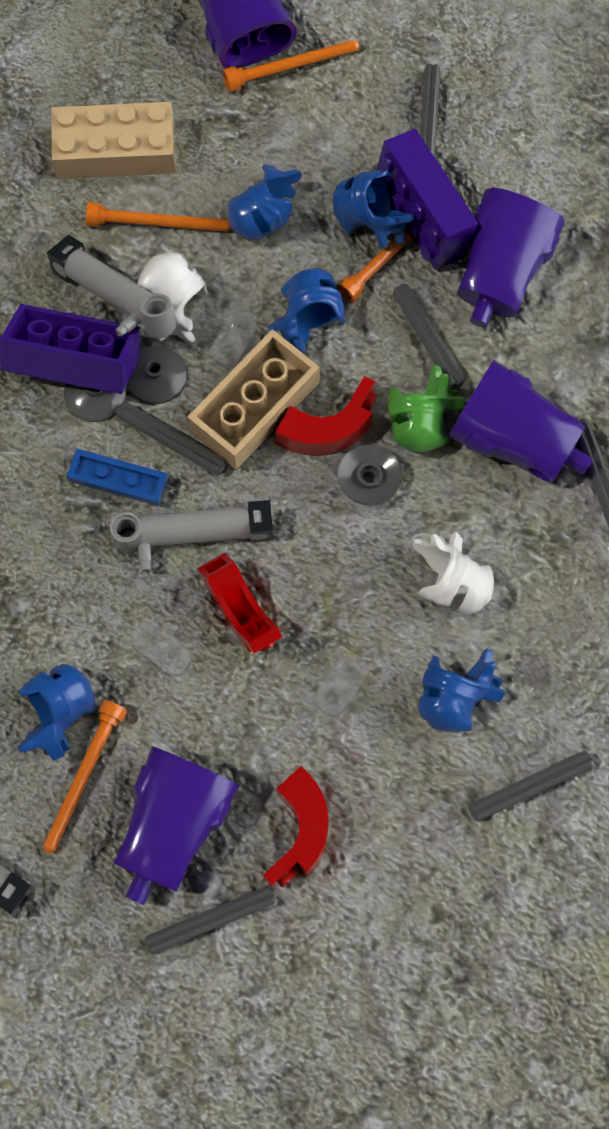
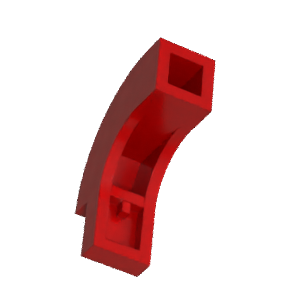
M364 376L348 405L339 413L329 417L311 416L290 406L275 431L276 444L292 452L309 456L334 454L350 447L362 438L371 426V409L378 394L374 393L375 381Z
M226 553L197 568L220 612L249 653L253 652L255 654L258 651L267 650L275 644V641L283 637L278 626L258 605L236 563Z
M302 766L276 788L277 796L294 813L298 821L299 833L293 847L263 874V880L272 890L278 885L284 888L297 875L294 871L297 867L308 876L320 861L327 843L329 828L327 804L318 784Z

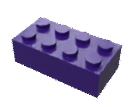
M416 128L385 140L376 171L381 170L385 172L389 170L391 176L385 179L392 210L414 214L415 220L406 224L405 229L408 235L414 237L418 243L423 258L430 262L434 270H437L466 257L478 222Z
M20 304L0 337L1 370L18 375L42 378L48 381L72 384L78 387L102 390L108 393L122 394L141 358V327L136 326L129 333L120 337L115 332L116 328L120 326V323Z

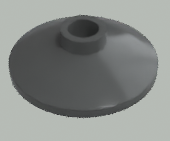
M164 346L141 349V358L127 383V388L134 397L142 402L149 404L168 402L178 396L185 386L187 379L185 363L180 355L170 348ZM153 367L160 368V371L155 374L149 370Z
M66 383L64 399L70 412L77 418L88 422H101L116 415L117 408L126 399V387L122 394L102 390L92 392L87 387H78Z
M367 444L353 448L342 458L338 467L340 488L348 498L362 505H377L389 500L397 492L401 483L402 473L397 458L389 450L378 445ZM366 475H371L375 478V481L367 483L363 478Z

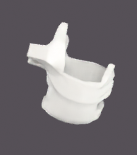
M176 252L158 254L152 257L146 264L137 284L152 294H164L170 299L176 322V328L171 335H177L185 342L193 343L195 340L191 332L193 324L191 319L184 316V306L194 295L203 298L208 293L206 284L202 277L196 273L195 268H187V261L181 254ZM164 337V338H155V339H157L158 341L161 342V341H163V340H164L165 338H167V337Z
M454 532L450 541L447 542L442 536L436 534L431 535L430 543L424 539H414L412 541L413 549L422 554L429 566L439 574L436 584L421 588L419 596L429 602H434L438 606L450 608L466 615L477 613L488 604L494 589V577L491 566H480L471 560L468 555H463V539L457 532Z

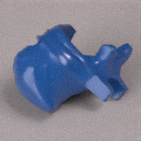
M263 164V180L258 179V184L249 186L242 194L228 201L227 214L231 228L244 239L254 241L265 237L269 233H274L276 230L281 229L282 226H285L292 211V204L290 199H282V197L293 199L296 190L291 185L302 178L301 171L290 170L283 172L274 165Z
M381 170L361 172L355 178L351 177L342 180L333 192V210L338 222L346 233L351 234L361 228H370L373 230L380 248L388 247L386 236L390 233H395L396 244L404 243V227L415 220L413 213L391 210V200L385 179L391 176L389 170L385 172Z
M320 268L305 269L292 276L281 288L282 295L288 299V309L284 316L269 325V331L281 329L285 334L284 339L304 354L306 353V342L310 336V329L322 327L336 319L339 320L340 325L344 323L345 311L343 309V301L340 292L336 290L333 276Z
M486 648L482 652L478 662L469 670L465 677L442 669L438 656L432 655L423 676L422 687L424 692L423 696L419 698L417 709L422 719L426 720L433 729L456 733L470 731L472 729V710L479 700L485 699L496 702L502 700L505 691L499 688L503 682L502 679L493 675L496 664L492 662V649Z
M69 664L55 666L51 669L50 675L41 671L18 690L22 697L28 695L41 721L38 729L27 732L25 741L17 746L20 752L42 748L47 751L53 761L64 757V752L70 749L65 736V730L73 724L74 720L95 711V698L87 676L75 666Z

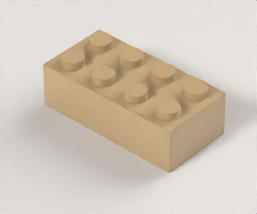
M172 102L51 107L52 163L57 179L176 173Z
M272 329L187 416L189 431L237 470L279 426L289 407L296 408L320 383V367Z

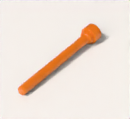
M350 40L244 70L241 67L236 68L235 66L222 70L224 83L229 93L241 90V86L246 85L247 81L355 52L359 49V43L356 40Z
M87 202L86 226L99 227L100 224L105 225L106 222L223 232H228L232 229L227 219L107 210L106 206H101V203Z
M404 229V243L396 244L394 238L387 245L388 247H385L359 273L350 277H344L336 285L341 297L349 303H354L362 295L364 284L413 238L408 235L406 229Z
M103 700L98 710L100 714L98 720L101 722L44 842L43 849L47 853H53L57 849L112 728H116L118 723H122L125 718L127 709L116 703Z

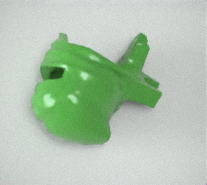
M434 365L431 369L430 381L425 394L402 395L395 387L388 389V410L393 423V439L400 447L412 452H427L445 445L449 438L443 428V416L447 411L459 410L464 407L465 398L457 396V390L448 389L449 375L446 373L442 374L439 365Z

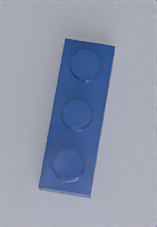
M76 448L66 476L69 482L158 507L168 480L167 473Z

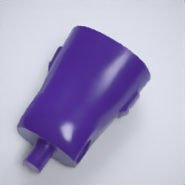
M198 0L207 21L205 29L206 39L209 41L212 51L217 54L221 65L225 68L232 66L236 68L245 67L275 56L289 47L296 37V27L279 0Z
M494 187L484 191L481 203L476 208L474 217L478 222V226L471 241L468 265L457 291V295L462 300L475 306L470 322L482 328L488 326L492 314L502 317H514L528 284L541 265L552 258L560 240L559 235L565 224L563 216L552 208L521 194Z
M493 360L448 436V438L464 444L467 449L483 457L493 456L512 463L548 483L554 481L564 464L584 475L593 461V458L574 448L585 426L536 392L529 378L523 377L513 369H507L495 360Z
M152 746L146 763L141 766L136 783L134 784L133 790L136 798L128 832L114 861V864L135 873L125 897L144 905L154 882L177 892L189 863L210 833L223 825V821L232 807L230 803L239 785L199 765Z

